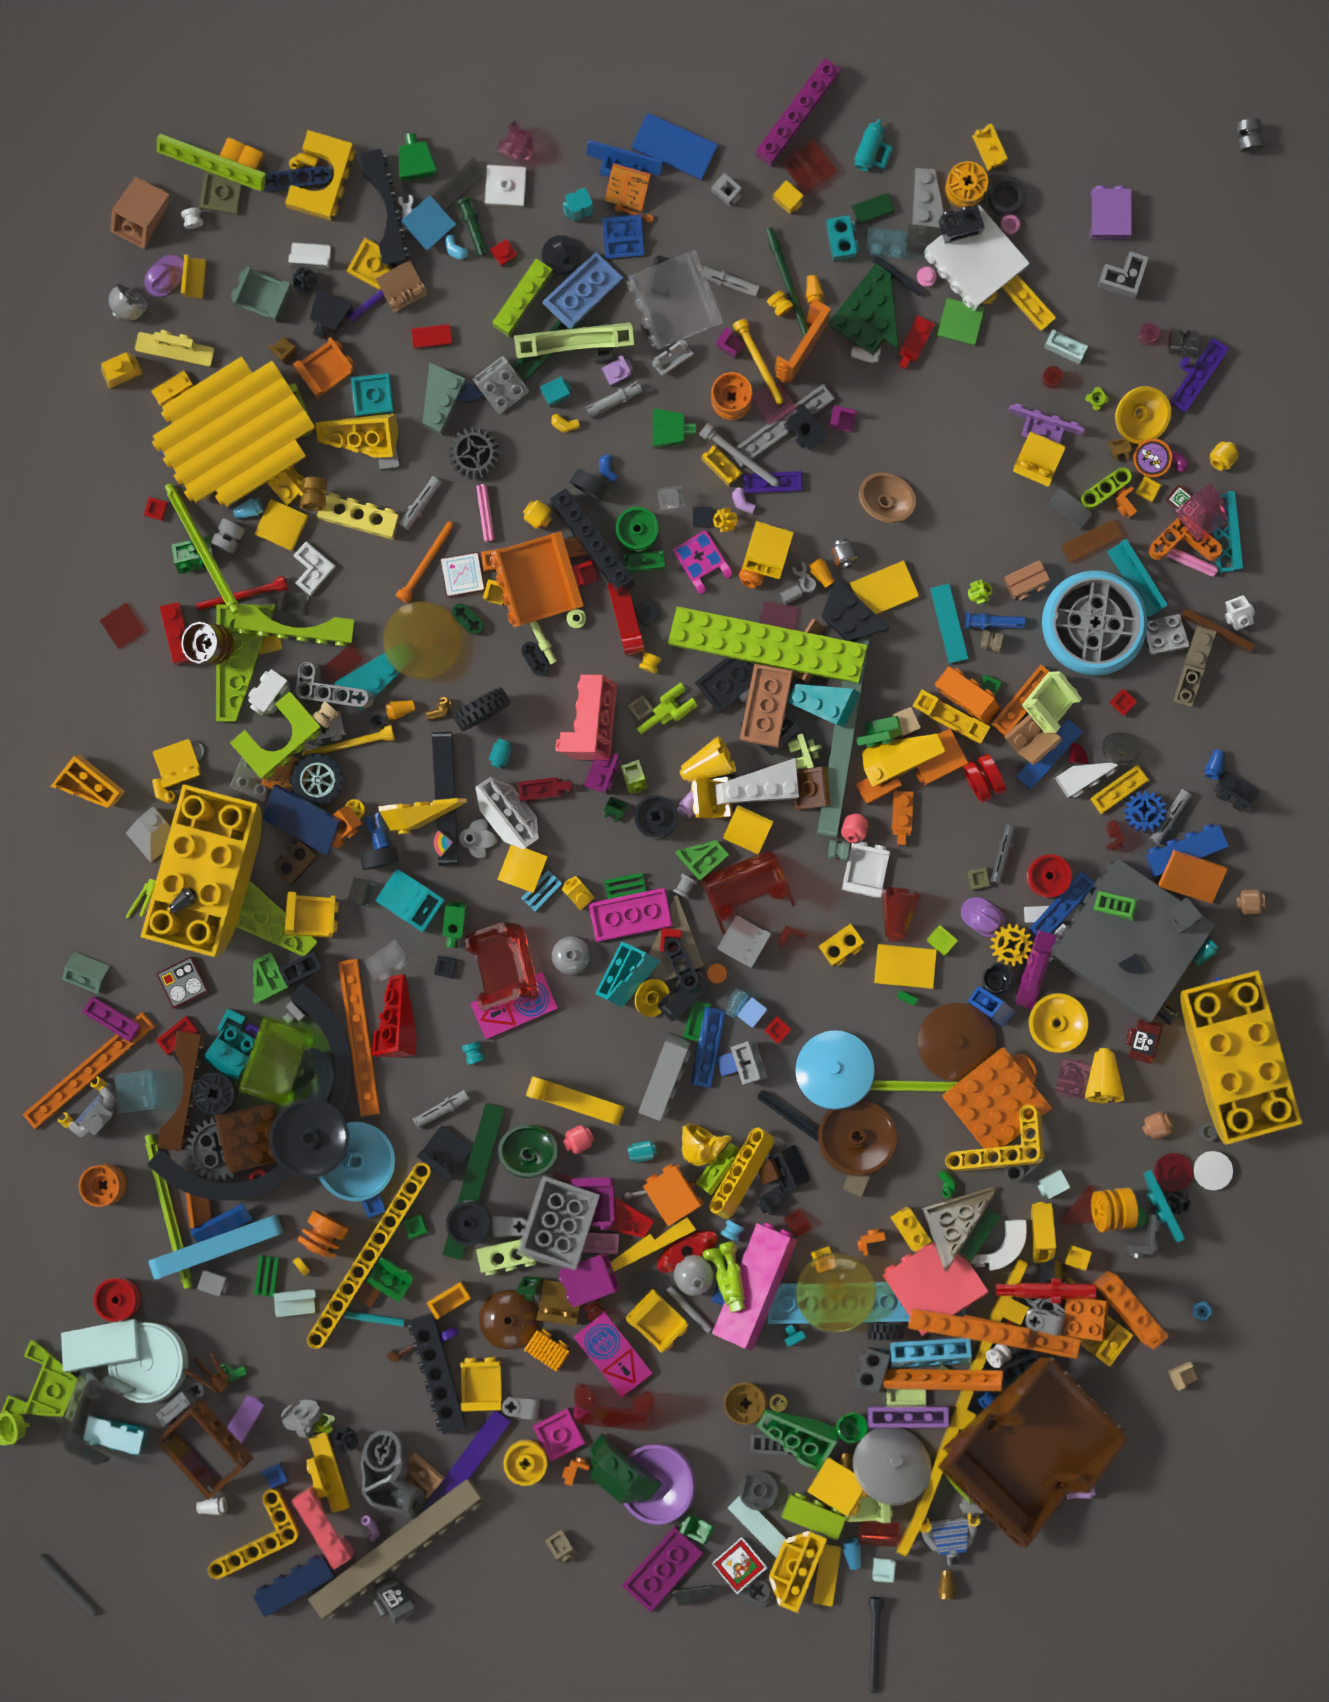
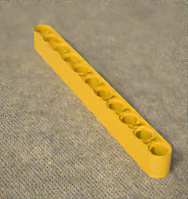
M424 1162L414 1166L309 1333L307 1343L311 1348L318 1349L326 1343L429 1179L432 1169ZM421 1165L425 1166L428 1170L427 1175L424 1177L419 1176L417 1173V1169ZM409 1182L416 1184L417 1191L415 1193L407 1191V1184ZM403 1199L406 1201L407 1206L404 1210H399L396 1207L397 1200ZM388 1216H393L396 1219L395 1226L389 1227L386 1224ZM377 1233L385 1235L384 1243L379 1244L376 1242L375 1236ZM366 1250H372L375 1253L373 1260L365 1258ZM360 1266L364 1269L362 1277H357L354 1274L355 1267ZM346 1283L353 1285L354 1291L352 1294L344 1292L343 1287ZM335 1300H339L343 1303V1309L341 1311H337L333 1308V1302ZM324 1317L332 1319L333 1324L330 1328L323 1325L322 1320ZM314 1334L321 1336V1344L313 1343L312 1336Z

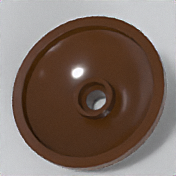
M502 1290L491 1295L483 1304L479 1315L480 1329L484 1337L498 1348H519L529 1342L535 1334L538 1326V1312L532 1301H526L525 1295L518 1294L516 1290ZM510 1317L512 1323L506 1324L504 1319Z

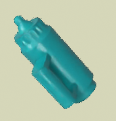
M878 119L876 123H870L864 132L854 158V166L857 169L868 171L872 165L883 170L886 168L893 147L882 142L885 128L881 126V119ZM879 147H882L884 151L880 162H877L875 158Z

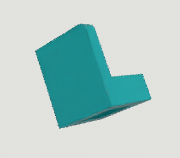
M227 1008L217 1030L221 1031L227 1022L241 1030L247 1017Z

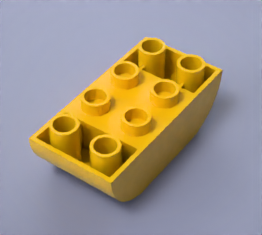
M183 784L141 933L142 938L212 957H218L224 952L238 923L260 843L262 812L258 804ZM192 887L198 896L196 904L179 911L177 914L173 913L169 908V904L183 888Z
M1259 970L1182 991L1181 1008L1187 1035L1206 1103L1221 1141L1226 1145L1302 1124Z

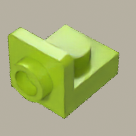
M639 760L620 766L629 794L640 793L648 788Z

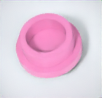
M930 267L921 268L917 274L919 284L925 287L933 285L936 281V272Z

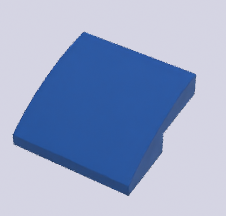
M641 214L602 217L606 258L644 255Z

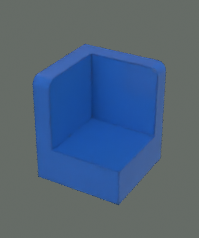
M282 1461L261 1472L263 1476L265 1475L270 1488L290 1480Z

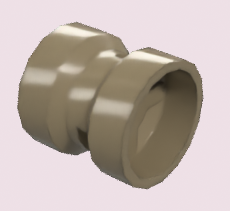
M984 630L980 649H992L993 652L999 653L1003 634H992L990 631Z

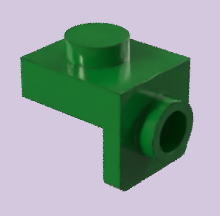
M688 1515L681 1523L680 1533L707 1545L715 1526L697 1516Z

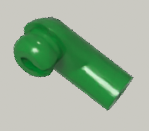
M943 1168L937 1176L943 1181L942 1196L949 1199L955 1193L956 1181Z
M221 1364L224 1372L229 1376L228 1381H234L248 1375L245 1366L234 1370L226 1364Z

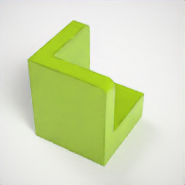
M941 925L927 938V942L943 956L958 941Z

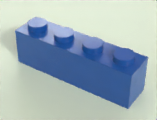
M1212 823L1202 827L1203 832L1196 834L1195 831L1185 834V839L1181 841L1175 838L1166 842L1167 846L1160 849L1158 845L1148 849L1149 854L1144 856L1153 877L1164 872L1173 850L1201 858L1228 847L1220 825L1214 827Z

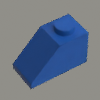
M980 986L976 988L967 1001L1002 1027H1005L1015 1013L1004 1001Z

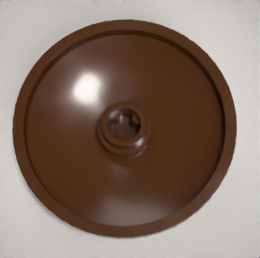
M949 1003L934 1009L924 1019L919 1028L917 1047L922 1062L934 1075L948 1081H960L995 1053L996 1035L990 1020L979 1009L964 1003Z
M863 1099L845 1109H829L821 1120L818 1130V1145L823 1158L832 1168L850 1176H867L881 1170L891 1160L897 1144L896 1127L889 1114L879 1105Z

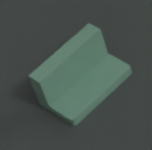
M73 952L64 967L62 980L98 994L101 990L103 979L109 970V965Z

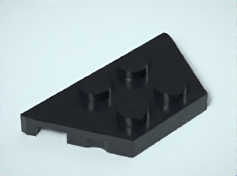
M836 579L834 581L821 617L844 640L855 642L861 638L872 637V634L882 631L886 633L889 631V626L840 580Z

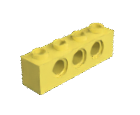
M334 493L324 494L326 497L325 510L318 511L317 518L319 520L394 540L400 518L395 510L385 508L383 511L377 509L378 506L366 503L365 506L358 504L359 501L356 499L347 498V500L340 499V495ZM344 506L345 512L338 515L335 513L336 507ZM356 511H363L364 516L362 519L356 520L354 513ZM381 516L383 521L381 524L375 525L372 523L373 518Z

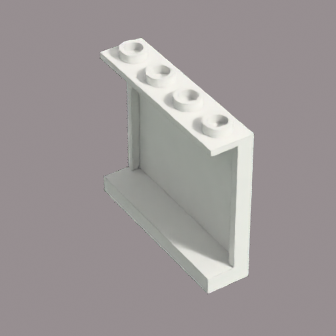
M980 205L978 207L985 226L982 234L949 243H944L941 235L928 245L924 251L926 260L930 264L935 265L939 275L943 279L946 278L951 289L955 293H959L963 298L964 304L968 308H972L973 311L1018 273H1022L1029 265L1025 257ZM966 218L968 223H974L972 218Z

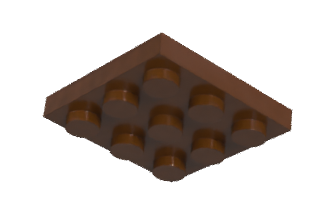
M273 1103L215 1115L228 1173L277 1162L272 1154L269 1141L271 1126L276 1118Z

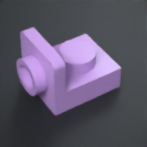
M620 356L618 360L604 366L602 371L610 386H613L630 377V370L633 368L628 358L624 360L623 356Z

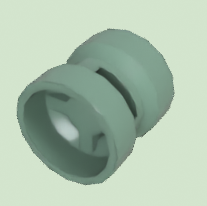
M830 839L827 858L834 859L837 857L842 861H847L850 842L843 841L838 843L837 840Z

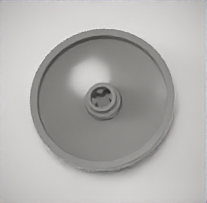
M899 1427L876 1428L866 1434L855 1449L853 1468L856 1479L862 1489L876 1501L887 1505H903L916 1499L927 1487L931 1476L930 1458L922 1442L909 1431Z

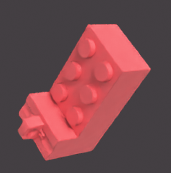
M581 675L578 682L579 696L576 701L575 732H560V739L556 740V751L574 760H610L617 683L603 675Z

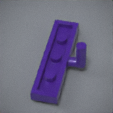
M1212 338L1194 366L1189 364L1190 360L1188 357H1184L1180 361L1179 367L1186 371L1188 375L1169 401L1170 404L1185 413L1229 348Z

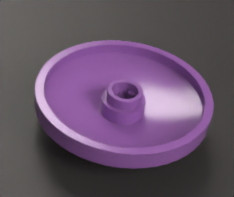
M648 1444L634 1450L629 1456L662 1485L650 1500L623 1503L625 1507L637 1519L649 1524H665L682 1516L693 1501L696 1487L694 1472L688 1460L678 1450L664 1444Z

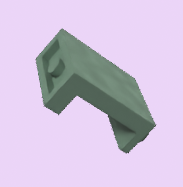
M247 266L239 275L238 280L240 283L238 288L235 287L232 291L231 298L233 304L277 323L292 289L291 284L286 281H278Z

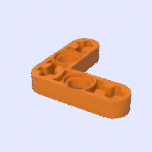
M1188 516L1178 517L1152 542L1149 548V555L1154 560L1163 559L1183 539L1208 560H1217L1222 552L1220 543ZM1185 523L1187 526L1178 532L1180 524ZM1172 534L1176 540L1170 542L1166 539V535ZM1193 535H1201L1203 541L1196 542L1193 539ZM1162 544L1164 545L1161 552H1155V549H1158ZM1210 549H1216V552H1209Z

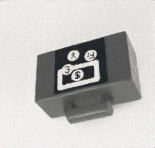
M195 1389L182 1391L156 1413L163 1427L173 1425L200 1400V1398H194L197 1394Z
M392 1577L375 1587L374 1594L377 1599L373 1604L381 1617L388 1616L393 1625L414 1614L415 1607L396 1577Z

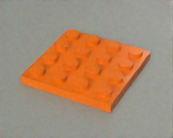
M1004 1047L942 1095L943 1099L983 1149L1005 1147L1021 1134L1019 1112L1023 1106L1032 1105L1037 1108L1041 1113V1117L1052 1109ZM1030 1110L1027 1112V1120L1033 1118L1034 1111Z

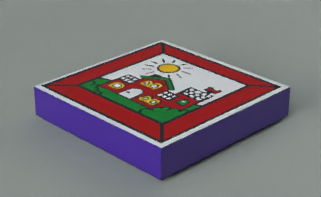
M742 1537L712 1563L737 1594L742 1592L768 1569Z

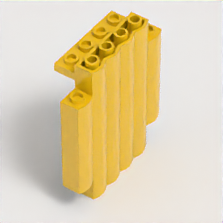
M241 356L163 405L162 409L164 411L161 414L167 423L171 421L172 424L154 434L152 444L158 452L162 450L165 455L162 458L168 468L173 467L176 472L173 476L179 485L184 484L187 489L184 493L190 502L194 500L197 504L201 500L205 501L210 498L209 495L217 492L215 498L220 505L224 504L227 508L305 459L306 456L296 440L314 430L315 426L273 361L252 373Z

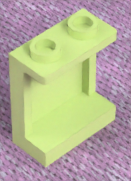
M1059 671L1048 672L1022 706L1044 733H1056L1060 728L1058 721L1074 702H1080L1082 698L1078 694L1077 689L1067 681V677Z

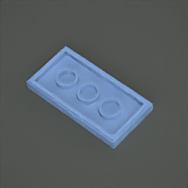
M595 252L543 300V304L569 329H572L614 290L624 278Z

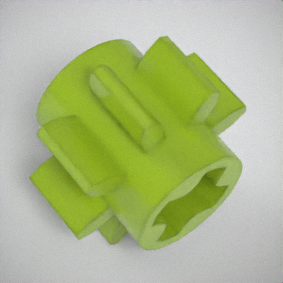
M981 579L970 583L972 588L968 590V596L972 602H977L979 605L990 601L989 596L992 595V588L988 582H983Z

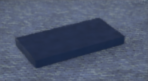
M278 784L272 788L262 818L325 855L330 854L341 820Z

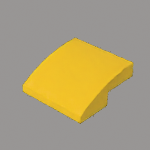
M270 499L254 534L292 551L308 516Z
M738 805L723 839L759 854L773 821Z
M511 845L497 880L534 893L548 856L527 848L522 849Z
M1107 1316L1105 1340L1078 1339H1081V1346L1110 1367L1133 1335Z

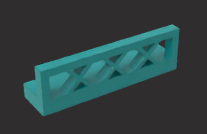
M1235 491L1209 495L1213 538L1218 541L1223 535L1229 540L1227 549L1224 550L1222 548V555L1215 560L1218 567L1217 573L1240 571L1243 569ZM1215 499L1225 500V508L1221 512L1214 506ZM1220 516L1227 521V527L1224 531L1216 525V521ZM1226 555L1231 559L1232 567L1221 568L1220 559Z
M1127 539L1107 551L1123 579L1131 584L1140 595L1148 618L1168 605Z

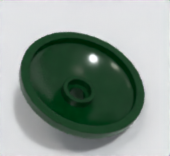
M530 1124L520 1125L509 1130L502 1137L498 1148L499 1160L502 1166L510 1174L520 1178H536L547 1173L555 1164L558 1154L557 1144L551 1133L540 1126Z

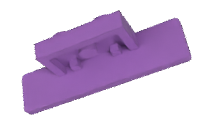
M1020 404L1011 405L1008 410L1010 414L1026 418L1021 437L1026 439L1029 432L1032 431L1060 444L1064 430L1081 436L1085 431V428L1081 427L1080 423L1073 421L1068 423L1058 416H1045V413L1039 410H1026V407Z

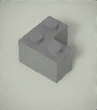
M1130 251L1123 269L1105 264L1097 287L1134 299L1149 257Z

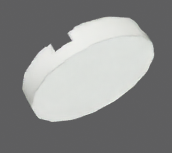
M1205 1152L1194 1163V1178L1205 1189H1222L1232 1179V1163L1221 1152Z

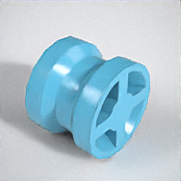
M727 1219V1226L720 1234L738 1243L739 1235L745 1228Z

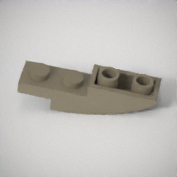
M1197 625L1179 677L1174 702L1190 707L1193 706L1216 630Z

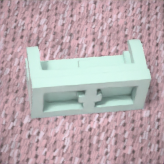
M1054 329L1051 331L1044 348L1078 364L1088 345L1071 339Z

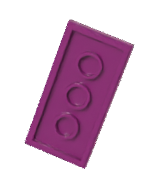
M674 1526L626 1579L622 1587L648 1611L652 1612L704 1552Z

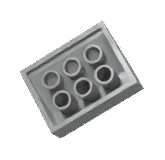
M543 1176L540 1180L516 1254L535 1261L576 1270L600 1195Z

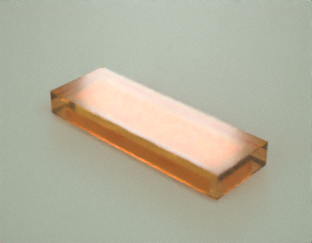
M1112 519L1062 544L1061 548L1070 563L1121 538L1122 535Z

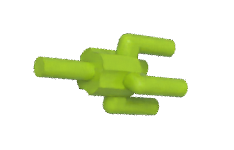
M681 682L661 696V703L652 709L655 715L637 728L641 735L659 721L663 725L671 719L678 721L697 707V703L693 698L681 707L675 702L674 699L686 691Z

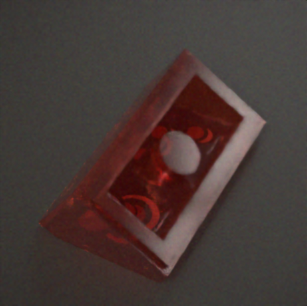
M859 1521L858 1542L861 1545L898 1546L899 1523Z

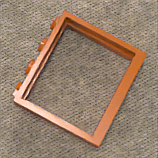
M1106 1271L1092 1283L1096 1284V1289L1106 1300H1109L1112 1308L1144 1345L1155 1349L1168 1337L1117 1275Z

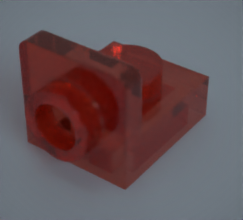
M1115 819L1106 823L1107 828L1105 830L1109 838H1114L1115 840L1105 846L1106 850L1111 848L1114 851L1123 846L1121 842L1126 840Z

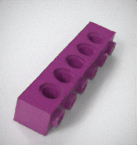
M824 57L756 149V157L772 167L837 79L840 73L839 67Z

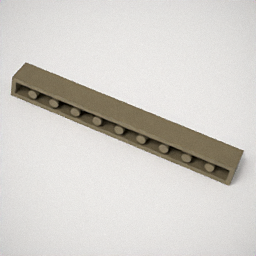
M466 1479L309 1598V1602L321 1619H332L339 1613L337 1611L342 1606L346 1608L355 1601L353 1598L356 1595L360 1594L362 1596L370 1590L369 1586L372 1583L376 1582L377 1584L385 1579V1574L389 1570L395 1571L402 1566L401 1561L405 1558L409 1560L418 1553V1548L422 1545L424 1548L434 1541V1536L438 1533L441 1536L450 1529L448 1526L451 1523L460 1522L466 1517L464 1514L467 1511H474L480 1507V1501L484 1498L472 1481Z

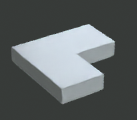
M307 541L294 554V557L308 568L296 584L308 595L312 596L336 566Z

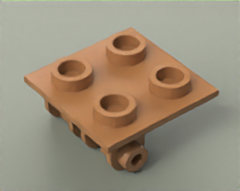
M410 260L376 278L394 313L427 295L426 288Z

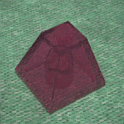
M1211 483L1174 510L1197 542L1228 521L1223 499Z

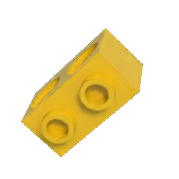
M849 924L819 945L818 948L831 966L833 964L839 966L847 960L845 956L850 952L854 955L862 950L861 945L864 941L854 927ZM846 936H854L856 942L853 946L846 945ZM832 946L837 947L840 951L839 956L836 958L829 955V949Z

